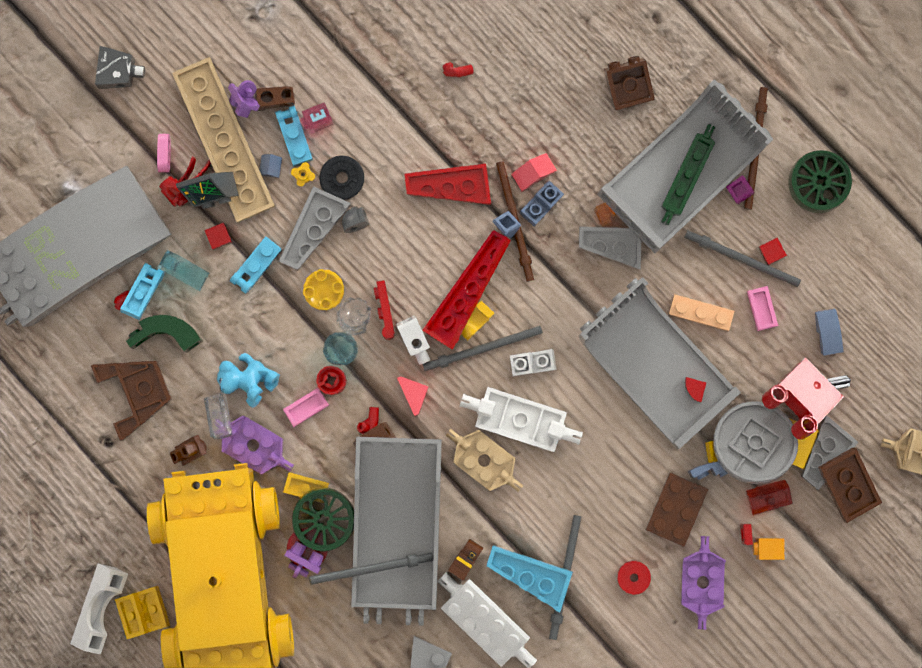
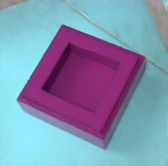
M743 175L726 186L737 204H740L755 193Z

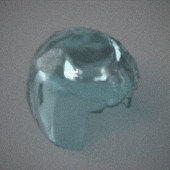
M334 332L327 337L323 353L327 361L333 365H348L357 357V342L347 332Z

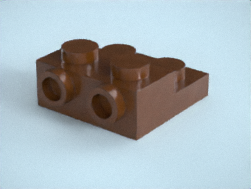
M633 56L628 58L626 63L620 64V61L608 63V68H604L615 111L655 100L647 62L644 58L640 59V56Z

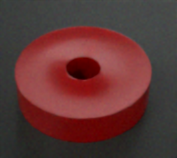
M628 561L619 568L617 582L623 591L636 595L643 593L649 587L651 574L645 564L639 561ZM637 574L638 579L634 582L631 581L630 576Z

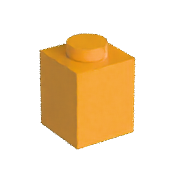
M756 538V542H753L752 550L753 555H756V559L785 560L784 538Z

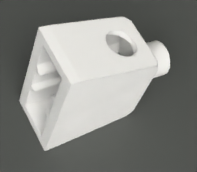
M412 316L397 323L396 326L410 356L415 355L419 365L430 361L426 351L430 347L417 318ZM414 339L419 340L420 344L418 346H413L412 341Z

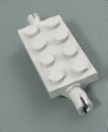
M487 387L485 397L481 400L463 394L462 400L470 403L461 401L459 406L476 411L479 414L475 427L551 452H555L558 440L560 441L561 439L579 445L581 439L575 438L573 435L581 438L583 432L565 427L564 420L567 412Z
M446 572L437 581L451 594V598L441 609L496 663L502 667L511 657H516L527 668H531L535 664L537 659L524 648V644L530 637L470 579L464 585H459Z

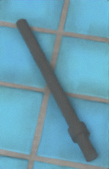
M687 230L684 238L698 243V246L704 249H712L796 287L800 285L801 279L716 243L708 236H700Z
M537 326L448 356L445 354L438 356V359L422 364L424 371L438 367L444 368L449 366L450 363L542 334V328Z
M573 515L563 569L569 571L572 568L582 516ZM564 603L560 613L554 609V614H551L550 622L552 624L549 639L557 640L559 627L563 623L564 618L562 615Z
M427 553L417 556L416 554H411L402 559L309 576L310 585L405 566L409 568L416 567L420 563L433 561V554Z

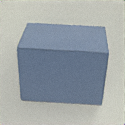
M273 154L262 155L260 163L261 175L279 178L282 157Z
M509 211L492 221L509 238H512L521 227V224Z

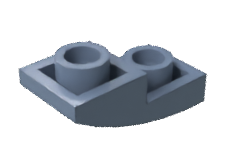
M548 181L520 211V214L535 227L563 197L564 193Z
M836 309L815 312L816 332L819 333L821 354L825 356L844 352Z
M719 462L700 465L688 471L691 478L697 477L698 480L709 475L708 470H711L714 476L719 474L720 477L728 474Z

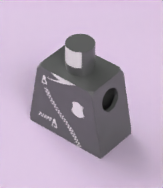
M100 46L95 85L99 89L132 87L133 77L144 78L145 66L135 65L133 55Z

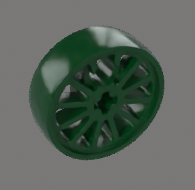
M825 150L812 151L803 155L793 165L788 179L789 191L794 201L803 209L814 213L829 212L839 207L847 199L852 187L851 171L847 163L837 154ZM816 159L823 160L821 171ZM806 161H812L815 172L805 164ZM827 161L833 163V166L828 172H825ZM802 167L811 176L798 174L799 168ZM836 167L841 172L833 176L829 175ZM839 177L843 178V184L831 181ZM797 178L808 180L809 183L798 186ZM818 179H819V180H820V179H823V180H824V182L822 183V185H821V184L817 185V184H816V181H817ZM810 186L811 190L803 197L799 189ZM836 187L842 188L841 195L838 194ZM824 190H830L833 193L832 200L824 198ZM813 191L816 192L814 204L807 201V198Z
M313 489L304 494L294 507L292 513L294 533L302 544L312 550L325 552L337 549L350 538L354 530V508L349 499L335 489ZM324 495H330L333 497L329 506L328 501L324 497ZM315 499H321L325 503V507L322 510H316L313 507ZM335 499L343 503L338 509L330 512ZM306 501H309L311 511L303 508ZM343 508H346L348 512L346 517L333 516ZM302 511L313 516L314 519L300 520L299 513ZM321 514L329 517L326 525L318 521L321 518ZM348 520V527L343 528L333 521ZM299 523H314L305 531H302ZM331 526L345 532V534L338 538ZM317 527L313 539L309 540L304 534ZM326 529H328L336 542L327 543ZM320 530L323 531V544L315 543Z

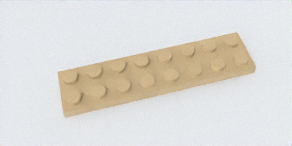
M208 57L173 72L174 79L215 173L233 172L239 196L231 198L232 202H229V206L236 222H242L274 208V202L211 58Z

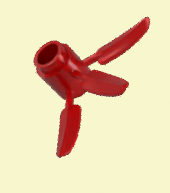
M193 156L185 174L179 181L170 176L159 186L161 193L174 207H182L188 202L186 197L178 190L176 183L187 180L193 172L196 164V159ZM210 159L207 161L205 166L200 170V172L193 178L203 176L205 174V172L211 165Z

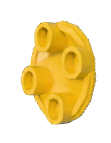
M319 269L312 272L306 278L303 285V295L313 308L329 310L341 302L344 295V285L341 278L335 272Z

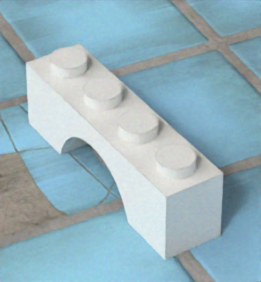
M97 564L70 643L71 645L86 652L101 654L107 637L103 622L105 609L114 596L122 593L128 573L115 567Z

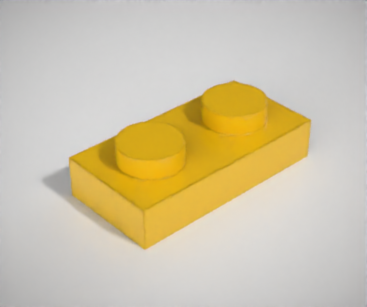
M289 472L283 493L302 497L313 489L328 488L329 483ZM321 499L314 500L316 502L324 503Z

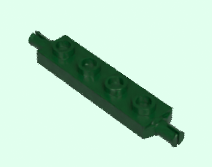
M707 124L704 134L697 133L661 205L666 211L661 220L663 224L669 225L673 215H681L715 145V141L711 138L716 128L715 126Z

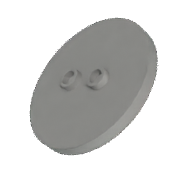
M745 402L732 407L721 417L714 432L713 447L718 462L729 475L745 483L765 484L780 478L792 466L798 451V439L792 434L791 427L793 424L791 420L778 408L768 409L762 402Z

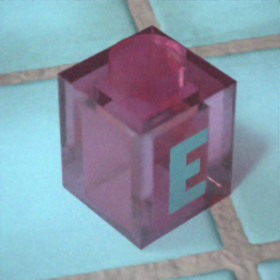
M325 102L302 111L304 117L301 118L304 129H309L311 134L334 125Z

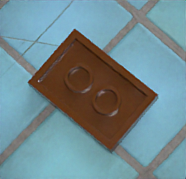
M853 447L818 467L844 522L848 523L882 503L856 448Z
M669 473L645 530L685 547L709 489Z

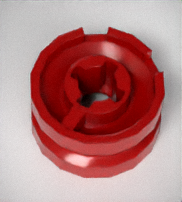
M326 366L317 374L316 382L318 388L323 393L337 395L346 387L347 379L345 373L340 368ZM329 377L336 379L333 385L328 383Z

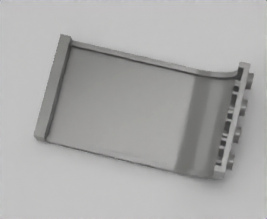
M714 79L698 99L608 184L604 185L597 195L656 253L769 145L773 138L767 129L761 127L756 122L755 117L751 113H747L741 107V103L736 98H732L727 93L724 85ZM707 124H711L716 127L711 136L715 141V145L681 215H673L669 225H665L661 220L666 211L661 205L697 133L704 134Z
M643 277L639 281L635 278L626 286L629 290L625 294L618 293L611 300L614 304L608 309L604 306L595 314L598 318L593 323L588 321L580 328L582 333L579 335V339L600 366L676 449H680L741 392L728 382L660 308L647 290L648 282ZM685 377L707 382L701 403L695 401L687 392Z

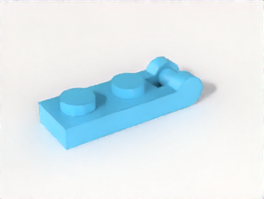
M295 105L285 111H276L275 114L293 166L312 161L313 158ZM292 117L293 123L286 125L284 119Z
M265 236L244 264L231 277L230 282L234 285L237 284L241 287V291L247 294L282 249ZM245 273L251 277L247 282L242 278Z
M145 263L121 306L120 312L140 320L157 286L162 281L165 271L153 269L151 265ZM149 275V276L153 277V279L150 280V279H148V278H146V277Z

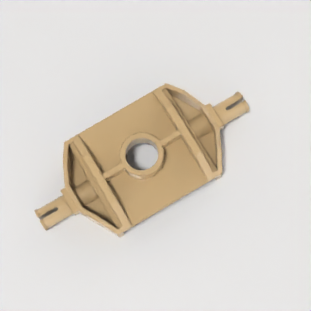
M909 428L896 441L882 439V442L885 443H881V447L893 449L898 469L922 475V431Z
M452 429L449 430L453 436L449 433L446 436L455 442L456 445L454 464L489 491L505 484H509L517 492L520 491L523 485L513 476L515 457L480 430L464 437L459 436ZM483 454L490 457V464L486 467L481 466L478 462L479 457Z

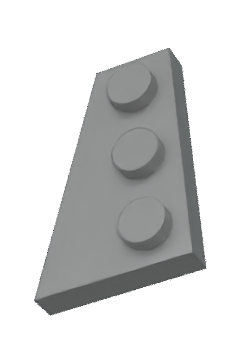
M826 415L801 477L816 490H819L825 482L818 467L855 447L858 441Z

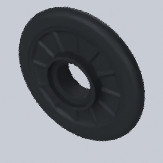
M343 155L335 156L322 166L319 175L320 185L323 191L347 200L356 196L362 189L364 171L355 159ZM344 172L347 174L348 179L345 183L337 182L336 176L338 173Z

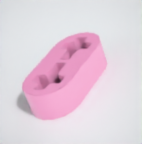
M158 134V172L169 173L171 158L170 134Z

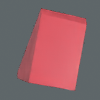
M547 153L530 159L511 175L521 192L557 170Z
M400 376L397 379L416 417L420 413L429 387Z

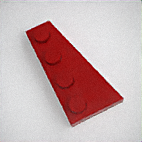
M486 164L404 173L407 195L491 205Z

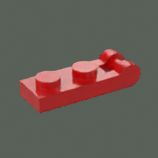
M385 280L376 282L377 287H374L375 299H380L381 307L377 308L379 320H384L385 327L382 329V335L386 340H391L395 336L386 283Z

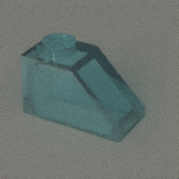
M169 250L165 252L157 267L198 291L201 290L209 275V272Z

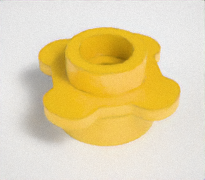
M306 162L302 163L300 167L291 170V175L296 178L297 185L300 187L315 179V174L309 169L310 165Z

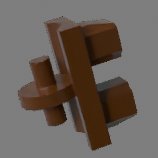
M198 434L177 445L175 450L170 452V457L174 464L181 462L182 466L207 454V447Z

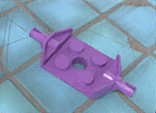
M245 416L239 417L230 424H224L216 418L213 420L215 423L212 422L211 426L222 433L223 453L241 463H248L249 468L261 475L276 466H280L289 472L292 470L291 468H293L294 464L288 462L283 457V438ZM252 439L259 442V448L256 451L248 449V442Z
M701 536V549L699 548V551L684 557L682 567L681 605L697 614V629L704 630L707 629L706 620L708 615L725 606L723 602L726 560L710 551V536ZM701 576H705L708 579V585L705 588H699L697 585V580Z

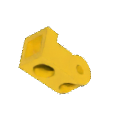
M480 301L476 305L461 335L468 341L495 313L485 303Z

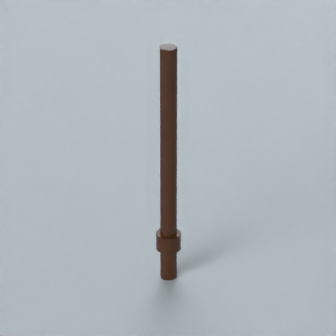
M760 87L758 103L755 104L756 122L761 127H763L764 115L767 113L768 104H766L768 88ZM759 155L750 163L748 183L754 191ZM754 194L745 200L744 209L752 210Z
M504 161L497 162L496 166L508 211L519 222ZM520 227L514 234L520 255L518 259L520 267H523L526 282L534 281L531 268L532 260L531 256L527 253Z

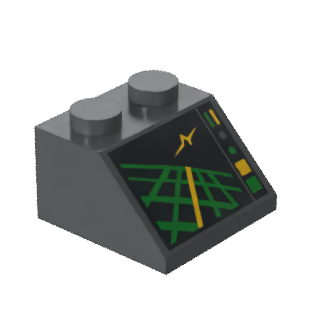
M233 172L209 173L176 183L178 190L194 207L202 206L203 209L215 207L214 203L219 202V204L232 202L231 198L239 196Z

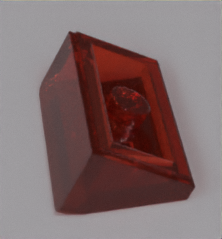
M786 480L746 490L752 515L793 504L790 487Z

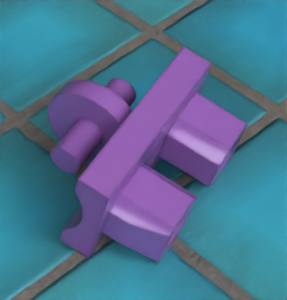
M250 80L243 81L239 88L230 83L228 87L231 93L229 102L232 106L237 107L235 113L238 116L248 118L251 110L258 111L260 105L253 96L257 90L254 82Z
M296 541L284 555L299 564L297 566L291 562L288 568L295 571L292 576L295 579L299 574L307 577L309 574L308 571L303 569V566L318 574L322 568L320 565L324 557L316 551H313L309 560L302 557L306 546L299 541Z

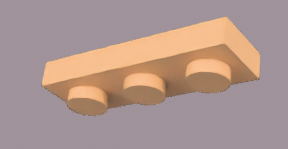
M674 294L668 315L729 331L734 311Z

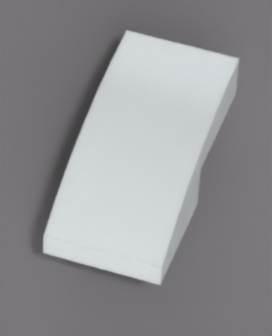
M554 349L510 356L513 376L557 370Z

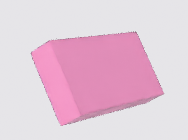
M768 286L747 291L757 331L777 327L778 323Z
M317 388L284 408L283 411L293 427H296L328 407L329 404L320 389Z

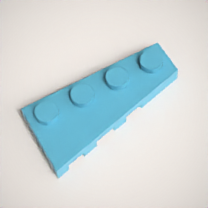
M492 546L487 567L517 584L523 590L528 591L540 601L550 605L559 613L561 612L573 574L572 571Z

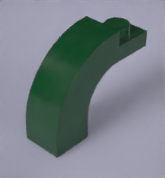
M155 315L139 321L143 329L141 331L139 329L129 334L130 338L126 340L129 347L135 349L155 335L168 334L178 342L186 353L203 342V339L191 325L170 315Z

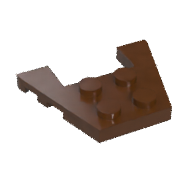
M157 361L91 365L97 383L116 376L119 377L132 410L133 416L113 423L120 441L125 440L172 400Z

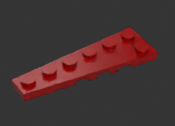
M495 230L491 232L423 328V332L453 350L511 240Z

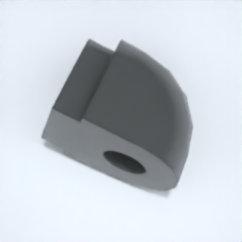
M355 206L349 209L342 219L344 233L356 232L370 225L363 207L358 208Z

